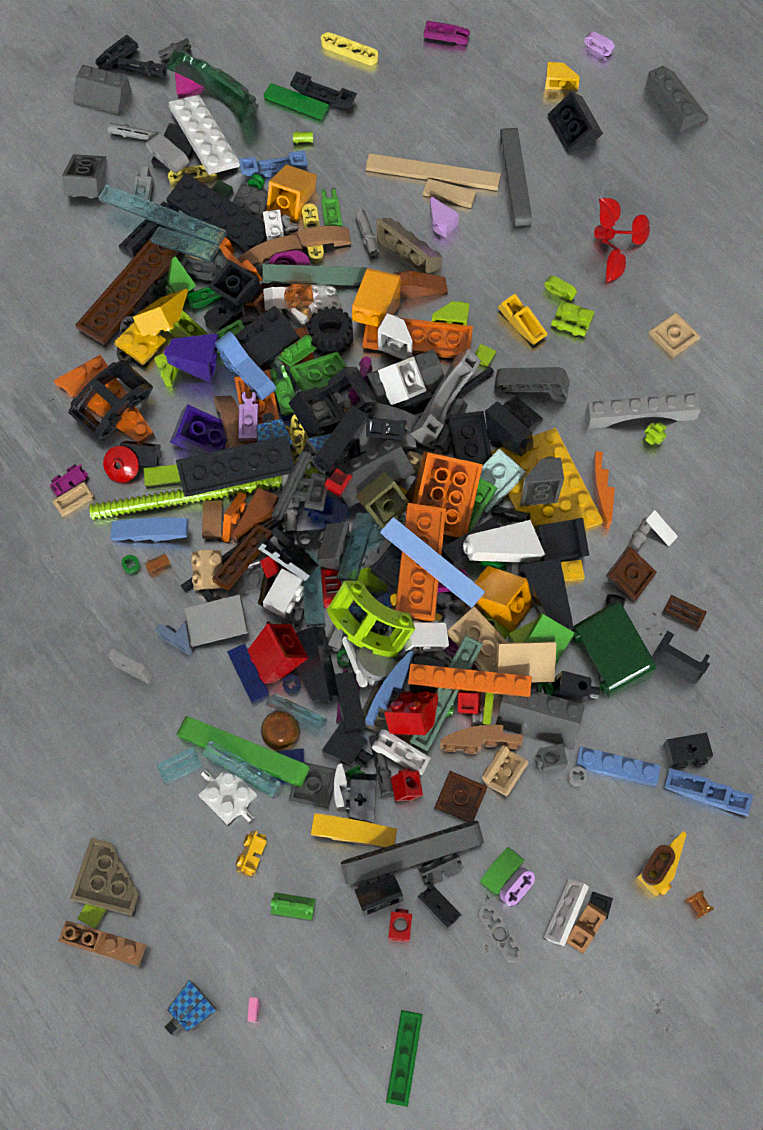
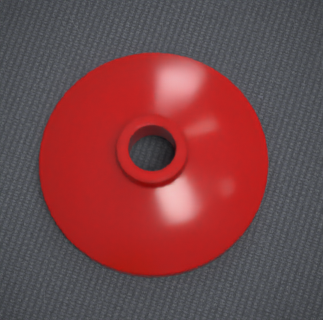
M115 446L106 452L103 459V467L109 478L116 482L124 483L132 480L137 475L139 461L134 451L130 448ZM117 462L121 464V468L117 467Z

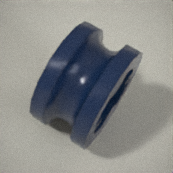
M290 674L283 679L282 685L287 693L295 694L300 690L301 683L296 675ZM291 680H294L295 684L297 685H294L292 689H290L289 686L286 684L290 683Z

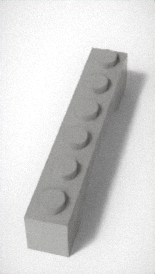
M469 349L455 357L410 433L422 445H426L437 438L444 426V418L449 406L481 362Z
M698 393L588 402L585 415L587 427L592 429L604 428L622 421L643 417H663L676 421L697 420L701 406Z

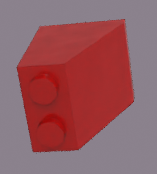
M268 623L247 649L250 659L255 664L259 677L264 684L277 683L309 658L292 624Z

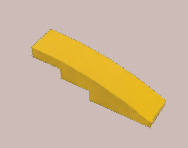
M314 813L311 835L332 838V840L352 842L356 845L377 848L394 845L397 833L396 828Z

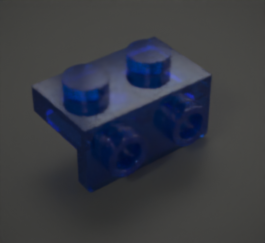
M327 496L323 511L309 508L304 510L309 512L307 516L317 521L319 518L325 520L324 524L327 525L344 522L350 507L348 508L347 505Z

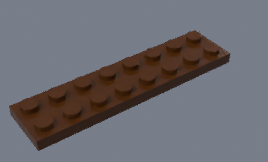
M160 227L75 324L76 329L105 345L120 328L121 321L131 315L148 287L153 282L156 283L167 273L172 258L176 256L179 259L189 247L188 242Z

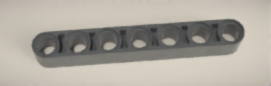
M518 128L500 129V142L514 227L532 225L531 206Z
M470 821L343 860L340 864L346 884H354L484 843L479 821Z

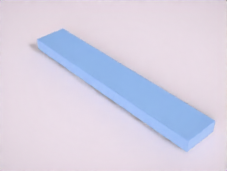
M394 517L381 530L380 533L471 608L485 593L484 590Z

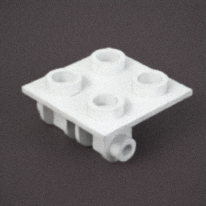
M303 284L305 289L304 295L307 297L308 308L311 310V318L314 312L318 313L317 310L320 308L324 310V307L332 308L334 306L336 309H342L335 285Z

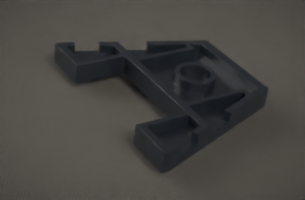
M279 523L271 533L286 546L280 550L265 537L256 548L287 568L294 575L306 581L319 565L303 548L298 549L293 543L295 539L291 535L287 536L283 532L285 528Z

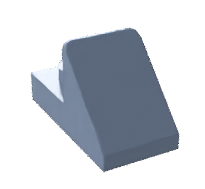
M186 621L183 622L177 632L169 625L165 627L159 624L155 630L158 636L187 654H192Z

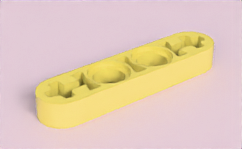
M330 32L321 35V46L324 49L368 65H374L378 62V51L374 48ZM341 44L346 45V47L340 48L338 46ZM358 49V50H360L361 52H359V53H354L353 50Z
M305 204L302 208L304 229H307L309 224H315L316 227H319L317 207L314 204ZM308 211L312 212V217L310 218L308 215ZM323 245L307 247L309 260L312 263L323 261ZM314 249H317L318 256L314 255Z

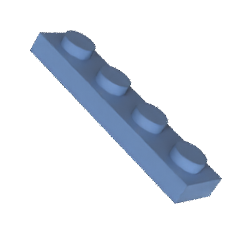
M581 746L579 747L576 767L579 766L588 771L655 787L658 784L661 766Z

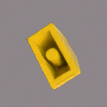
M547 63L545 89L578 91L579 75L565 63Z

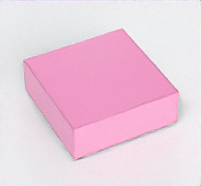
M249 997L247 1021L257 1022L259 1020L260 1000L258 998Z

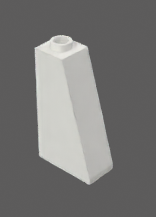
M531 520L470 534L463 542L465 554L468 555L469 560L535 563L539 562L545 555Z

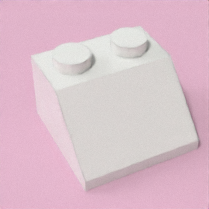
M387 313L378 329V350L406 360L412 357V339L403 319Z
M414 356L378 370L380 380L383 383L386 396L391 405L427 391Z

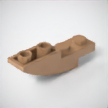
M480 725L447 735L441 739L440 748H444V751L447 752L464 750L467 754L480 752L481 744H485V747L497 748V746L505 745L509 750H517L518 747L521 748L523 735L503 733V725Z
M67 920L58 940L61 943L136 966H140L147 946L143 943Z

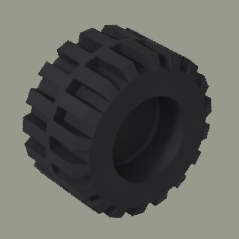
M334 306L332 308L324 307V310L318 309V313L314 312L308 324V333L312 337L311 345L316 347L318 353L321 351L322 355L337 351L339 354H341V351L345 352L347 347L351 346V341H353L351 317H349L347 312L343 313V309H336ZM328 328H335L339 330L335 334L323 333V331Z

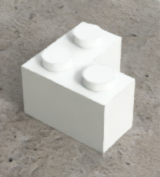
M281 569L263 601V608L283 618L287 613L290 614L295 603H299L304 595L303 579Z
M413 620L416 629L399 652L398 658H404L409 651L414 652V656L415 653L442 652L449 646L446 623H439L436 620L434 622L420 623L419 620Z

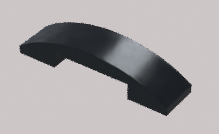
M297 71L290 83V86L299 93L329 104L332 107L351 108L357 96V93L344 88L337 91L312 82L311 76Z

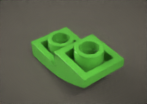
M507 847L480 881L495 894H499L501 888L521 867L525 859L510 847Z

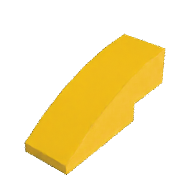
M513 294L498 306L511 325L533 345L548 335L528 306L524 307L516 294Z

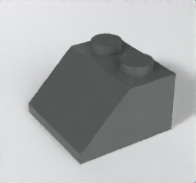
M349 523L327 524L326 530H322L320 535L322 544L320 548L317 547L315 559H317L319 566L338 571L341 570L350 537Z

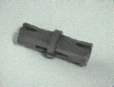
M188 38L178 43H171L169 47L159 50L160 59L164 61L190 49L191 44H188L190 43Z

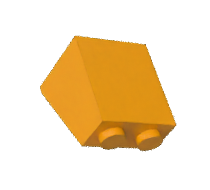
M286 164L269 181L266 211L280 209L281 216L289 215L291 221L298 222L302 215L303 206L308 204L315 191L317 175Z
M367 268L352 305V321L380 327L387 313L394 315L400 304L401 275Z
M487 566L474 582L485 593L473 607L488 617L495 619L497 623L509 631L516 629L533 606L526 578Z

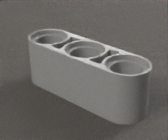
M158 133L145 143L149 152L175 174L190 164L188 157L161 133Z

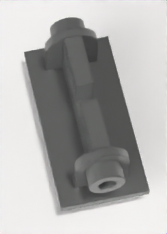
M455 852L442 856L441 859L435 862L428 861L424 863L422 868L418 869L421 875L424 876L422 877L424 884L432 885L443 880L441 871L445 872L446 877L461 872L460 869L464 867L459 860L461 859L460 856Z

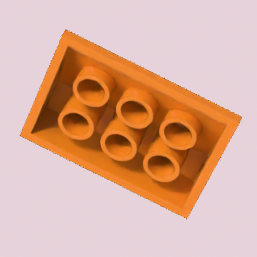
M423 452L412 504L446 508L443 535L458 538L468 532L483 464Z

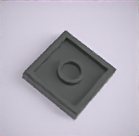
M302 762L310 767L302 787L292 784L288 801L329 810L334 790L336 769Z

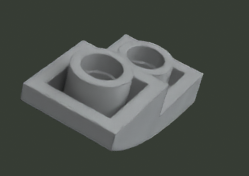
M385 538L384 543L380 542L377 553L371 551L369 556H365L362 566L364 568H372L392 542Z

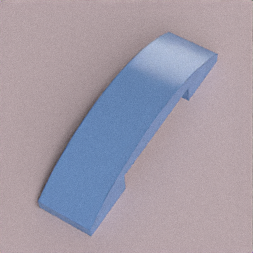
M305 150L288 152V157L259 161H256L255 157L239 158L241 173L246 176L257 174L261 177H274L286 164L299 169L308 166Z

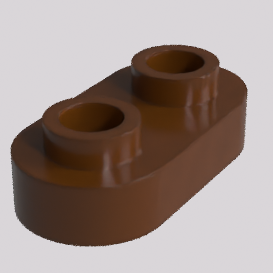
M658 846L644 866L642 879L648 885L655 886L661 883L674 863L675 852L670 846ZM661 853L666 855L665 861L660 859ZM649 871H653L656 874V877L651 878L649 876Z

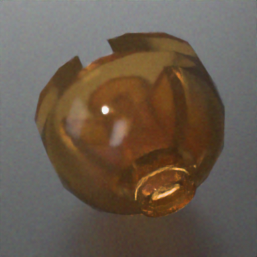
M273 711L262 721L261 737L265 745L271 750L283 752L293 748L299 741L301 735L300 724L296 717L288 711Z

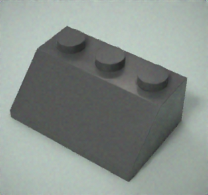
M82 65L76 76L73 101L76 104L119 115L131 92L128 76Z
M549 456L541 459L525 477L520 506L558 503L564 481L561 457Z

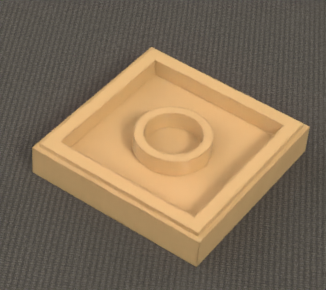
M677 312L649 331V335L672 358L700 338V335Z

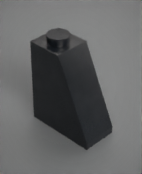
M495 402L485 410L489 440L519 456H523L527 451L531 450L533 447L532 432L500 402Z

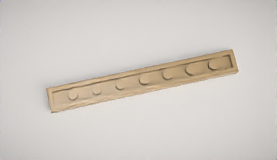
M370 153L366 163V171L424 180L429 178L444 183L498 191L501 173Z

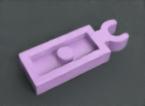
M243 392L242 399L245 404H239L238 439L239 441H257L256 426L258 425L259 406L254 404L257 397L255 392H252V398L247 399L245 392Z

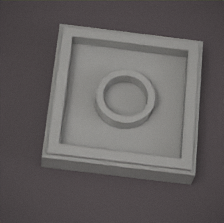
M111 648L108 656L116 668L147 684L151 682L153 677L146 666Z

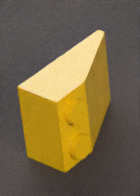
M187 288L159 298L133 316L142 336L148 334L154 336L160 333V330L166 332L174 328L173 324L179 321L186 300Z

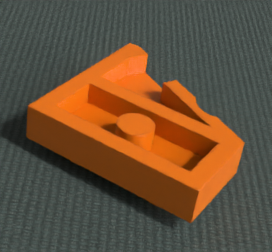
M239 492L224 513L223 542H230L242 514L247 509L248 503L244 493Z

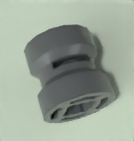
M298 607L293 609L290 614L287 613L284 618L281 617V624H293L295 627L301 628L304 619V608Z

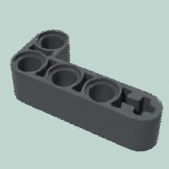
M560 367L500 368L496 373L494 388L499 392H549L552 399L564 401L568 396L570 381L566 371Z

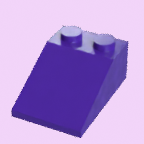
M189 404L181 411L170 443L200 454L226 449L225 444L227 442L222 420Z

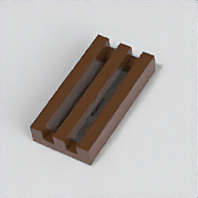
M671 595L662 613L698 630L707 612ZM673 602V603H675V604H678V605H680V606H682V607H684V608H686V609H688V610H690V611H692V612H694V613L700 615V617H698V616H696V615H694V614H691V613H689V611H687V610H685V609H681V608H679V607H677V606H675V605H673V604H671V603Z

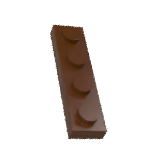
M257 524L212 578L213 583L229 591L261 552L256 546L265 537L270 541L274 536L271 533L272 531Z

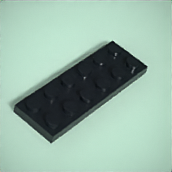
M187 173L183 175L166 198L169 204L207 228L214 229L217 234L221 231L231 243L246 252L263 243L267 238L265 223Z
M287 435L176 460L184 497L291 474L294 469Z

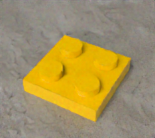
M134 322L115 341V345L143 366L165 344L166 339L159 334L142 336L136 322Z

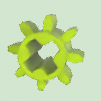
M661 422L659 424L651 423L644 431V434L647 436L645 440L650 445L655 443L661 444L667 437V433H665L667 427Z

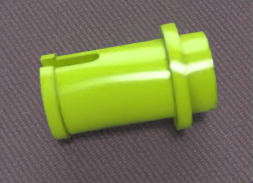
M296 130V132H293V143H312L313 131L298 132Z

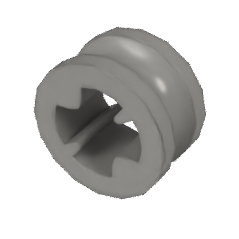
M480 710L478 714H472V727L482 725L483 711Z
M577 766L569 772L568 780L573 786L578 787L586 782L588 775L584 768ZM575 772L576 774H578L580 772L582 774L581 778H583V780H574L573 778L575 775H573L572 773Z

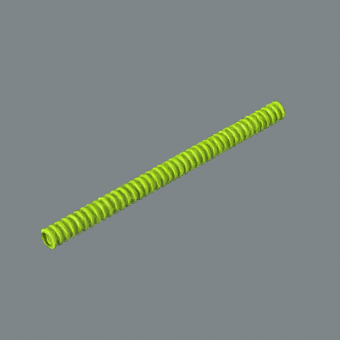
M310 467V469L306 468L304 472L308 479H311L312 473L321 474L317 468ZM281 476L188 497H184L183 490L177 489V491L171 490V492L154 493V495L150 493L148 496L144 494L142 497L138 495L136 498L132 496L131 499L126 497L125 500L120 498L119 501L114 499L113 502L108 500L107 503L102 501L101 504L96 502L95 505L90 503L89 512L91 518L96 520L97 517L102 519L103 516L107 518L109 515L113 517V515L137 513V511L154 510V508L160 509V507L166 508V506L183 505V503L189 504V502L195 503V501L212 500V498L216 500L218 497L222 499L223 496L228 498L229 495L234 497L239 492L244 494L249 492L251 494L252 491L256 492L258 488L266 489L267 491L270 488L275 490L276 487L281 489L282 479Z

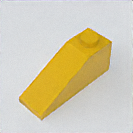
M684 831L668 845L675 852V861L661 883L651 886L644 882L642 873L637 877L655 896L660 892L664 895L672 887L670 882L675 877L687 835ZM661 853L660 859L665 861L666 855ZM649 871V876L655 878L656 874L653 871Z

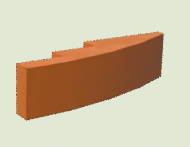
M595 451L592 476L594 495L604 527L609 529L612 522L615 487L607 486L609 469H601L603 452Z

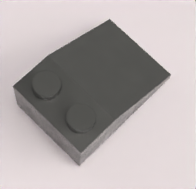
M73 154L62 175L64 195H70L71 197L86 196L87 198L98 197L102 188L106 156Z

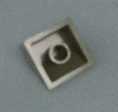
M385 472L355 496L381 529L393 517L397 519L405 513L407 504L410 503L395 481Z

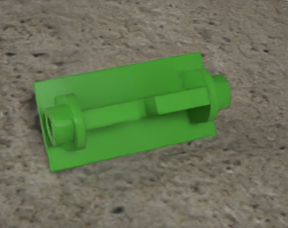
M304 335L297 341V344L294 343L285 348L278 359L292 367L316 350V347L311 345L312 337Z
M274 892V897L271 900L272 908L270 914L312 920L316 899Z

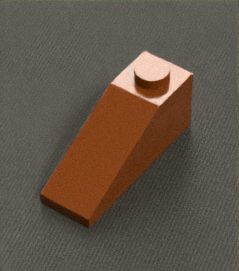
M415 271L394 272L396 275H401L400 299L448 294L445 277Z
M260 488L256 490L232 534L235 543L238 544L244 540L257 524L263 526L272 520V513L279 500L277 495Z

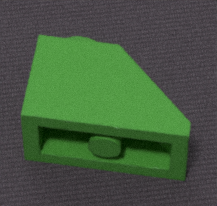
M176 256L172 258L169 264L166 285L169 294L185 288L190 292L196 287Z

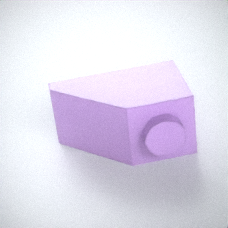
M434 197L430 198L432 229L437 234L446 238L459 225V214Z

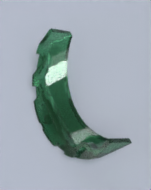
M173 51L166 68L214 93L235 111L241 124L257 110L259 105L255 103L257 100L255 96L249 94V90L232 76L219 68L211 66L209 62L203 59L192 57L185 51Z

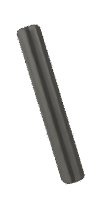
M306 451L301 452L272 513L274 519L282 520L312 457L310 453Z

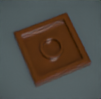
M627 547L606 574V577L628 598L636 601L657 571L632 547Z
M449 771L434 809L465 823L474 821L488 786Z

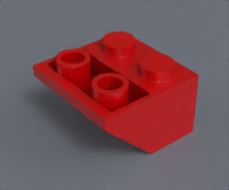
M402 692L384 712L389 733L426 735L435 723L438 693Z

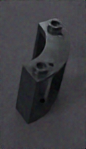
M124 360L116 363L113 362L109 367L97 374L82 389L79 395L72 400L68 413L97 440L111 436L114 428L122 419L120 415L127 408L132 410L140 403L148 400L153 386ZM116 378H119L132 390L121 399L105 386ZM96 393L112 406L101 422L85 409Z
M344 367L338 374L328 380L327 386L321 389L315 387L297 392L288 403L309 438L326 435L335 430L346 413H344L333 394L351 383L361 400L355 407L365 414L373 410V406L378 400L357 367ZM324 400L335 419L319 423L309 405Z

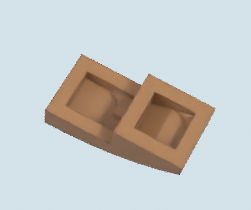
M222 500L203 502V539L222 538Z
M589 902L571 930L566 942L584 954L605 920L607 913Z

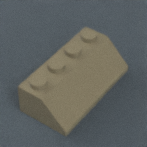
M378 218L376 220L377 242L415 271L434 275L442 267L441 254L431 249L426 242L415 237L411 231L403 228L399 222H395L391 218Z

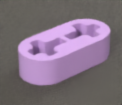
M591 31L584 39L587 47L604 56H609L615 48L614 43L610 39L594 31Z
M519 868L501 888L499 893L501 900L508 905L513 906L517 904L534 884V874L526 868Z

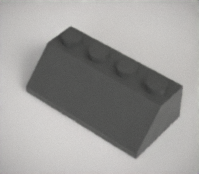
M665 66L649 71L646 82L647 89L680 132L709 119L708 115L674 71Z
M434 349L414 356L427 390L423 393L430 391L432 395L444 378L441 363ZM378 370L367 374V384L378 400L377 403L390 405Z
M390 439L368 450L366 453L351 459L349 462L337 466L329 475L332 476L335 469H339L345 474L353 476L341 496L349 508L359 503L355 496L383 472L396 483L415 473L397 440Z
M532 690L530 697L503 695L496 725H503V730L556 745L563 743L564 747L573 749L585 705Z

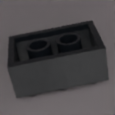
M573 91L547 114L568 152L592 145L603 134L583 97Z
M275 306L235 335L239 344L260 369L281 354L285 348H288L300 339L285 316Z

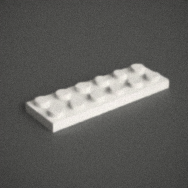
M200 95L169 102L172 114L208 175L239 167L238 158Z

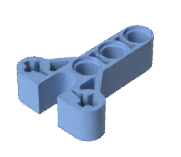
M230 331L215 342L217 349L221 353L220 357L224 365L231 372L233 371L255 392L260 400L263 401L276 390L274 383L248 356Z

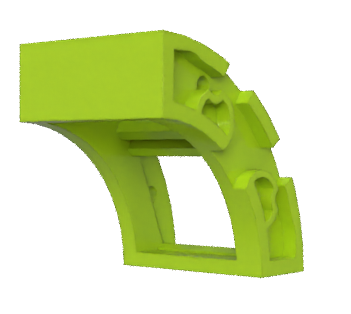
M344 581L327 609L333 624L338 630L342 629L348 635V640L360 648L364 646L373 650V654L380 656L396 657L416 629L410 613L393 610L377 601L368 592L363 581ZM353 600L367 612L361 624L352 616L348 609ZM377 620L395 627L389 637L370 631Z

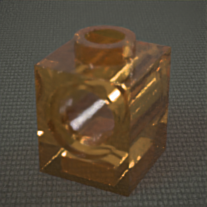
M291 284L284 293L287 307L307 308L312 304L314 299L311 284Z

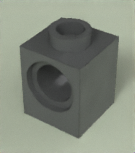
M563 743L539 748L537 755H535L537 767H541L542 773L566 768L568 761ZM548 754L553 755L556 761L550 763L546 760L545 756Z

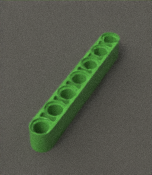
M188 716L184 717L176 734L188 742L298 787H302L310 769L309 766Z

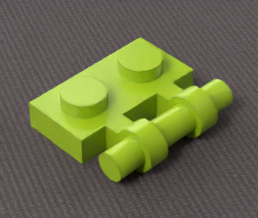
M561 300L555 314V318L559 320L553 319L551 325L557 327L558 330L572 332V335L585 337L587 332L585 329L589 328L595 311Z

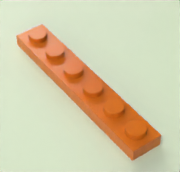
M410 664L408 685L530 697L532 676Z

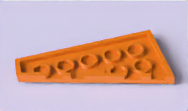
M100 354L53 381L58 387L63 388L69 395L76 398L97 374L109 366ZM117 378L105 385L119 399L127 394ZM98 393L92 397L86 406L101 418H104L112 408ZM136 407L132 410L127 408L120 415L122 419L116 425V428L132 441L144 443L155 437L153 431Z

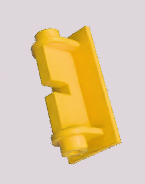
M250 831V834L245 836L243 841L244 850L242 854L238 855L235 863L237 872L245 870L244 874L249 876L255 873L260 858L253 855L254 852L262 855L267 842L265 835L259 833L256 836L258 831Z

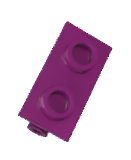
M76 464L72 465L66 470L68 473L62 477L58 475L51 480L50 488H56L53 492L57 497L72 489L69 484L70 481L77 486L86 480L88 474L85 470H80L82 468L81 464L78 466Z

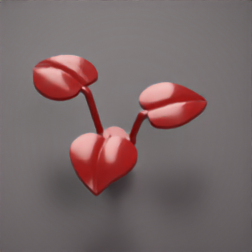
M600 198L599 216L601 225L596 226L594 236L596 239H601L602 243H606L614 249L608 256L606 266V282H610L619 278L624 273L626 257L624 254H620L621 250L610 243L609 240L613 239L615 234H632V242L634 244H643L650 233V222L647 216L641 214L634 218L632 231L614 230L612 226H615V221L621 215L620 204L612 198Z

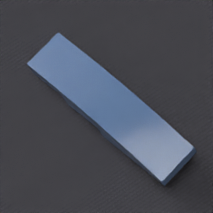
M164 517L112 521L110 539L113 541L131 539L134 542L151 539L154 542L184 538L188 535L189 519Z
M409 651L381 685L366 716L367 725L374 727L379 709L387 710L393 693H402L410 670V664H412L414 652Z
M672 768L669 770L665 783V789L745 816H749L754 798L752 794L733 790L731 786L712 782L710 778Z

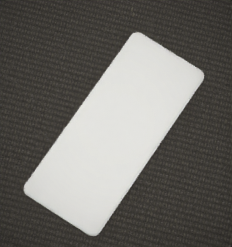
M653 511L646 519V522L668 546L677 538L676 533L656 511Z

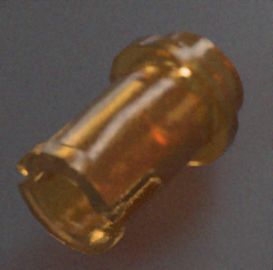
M164 553L152 560L147 559V562L144 564L149 573H155V570L169 565L170 562Z

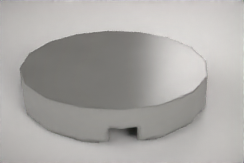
M363 646L356 657L358 669L366 677L370 676L373 680H385L394 669L393 658L373 654V650Z

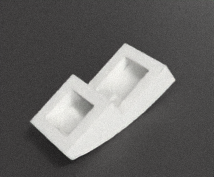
M338 764L334 778V798L337 811L345 809L341 789L347 788V780L343 765Z

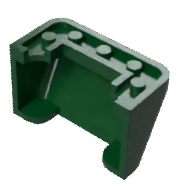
M618 600L577 623L571 629L574 632L573 640L584 644L601 675L599 687L603 693L607 694L608 698L650 679L656 670L651 654L623 605Z

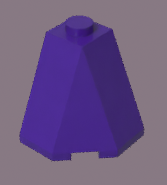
M219 334L171 339L170 344L166 345L164 351L167 363L211 383L217 365V352L215 351L219 350L215 342L219 339Z

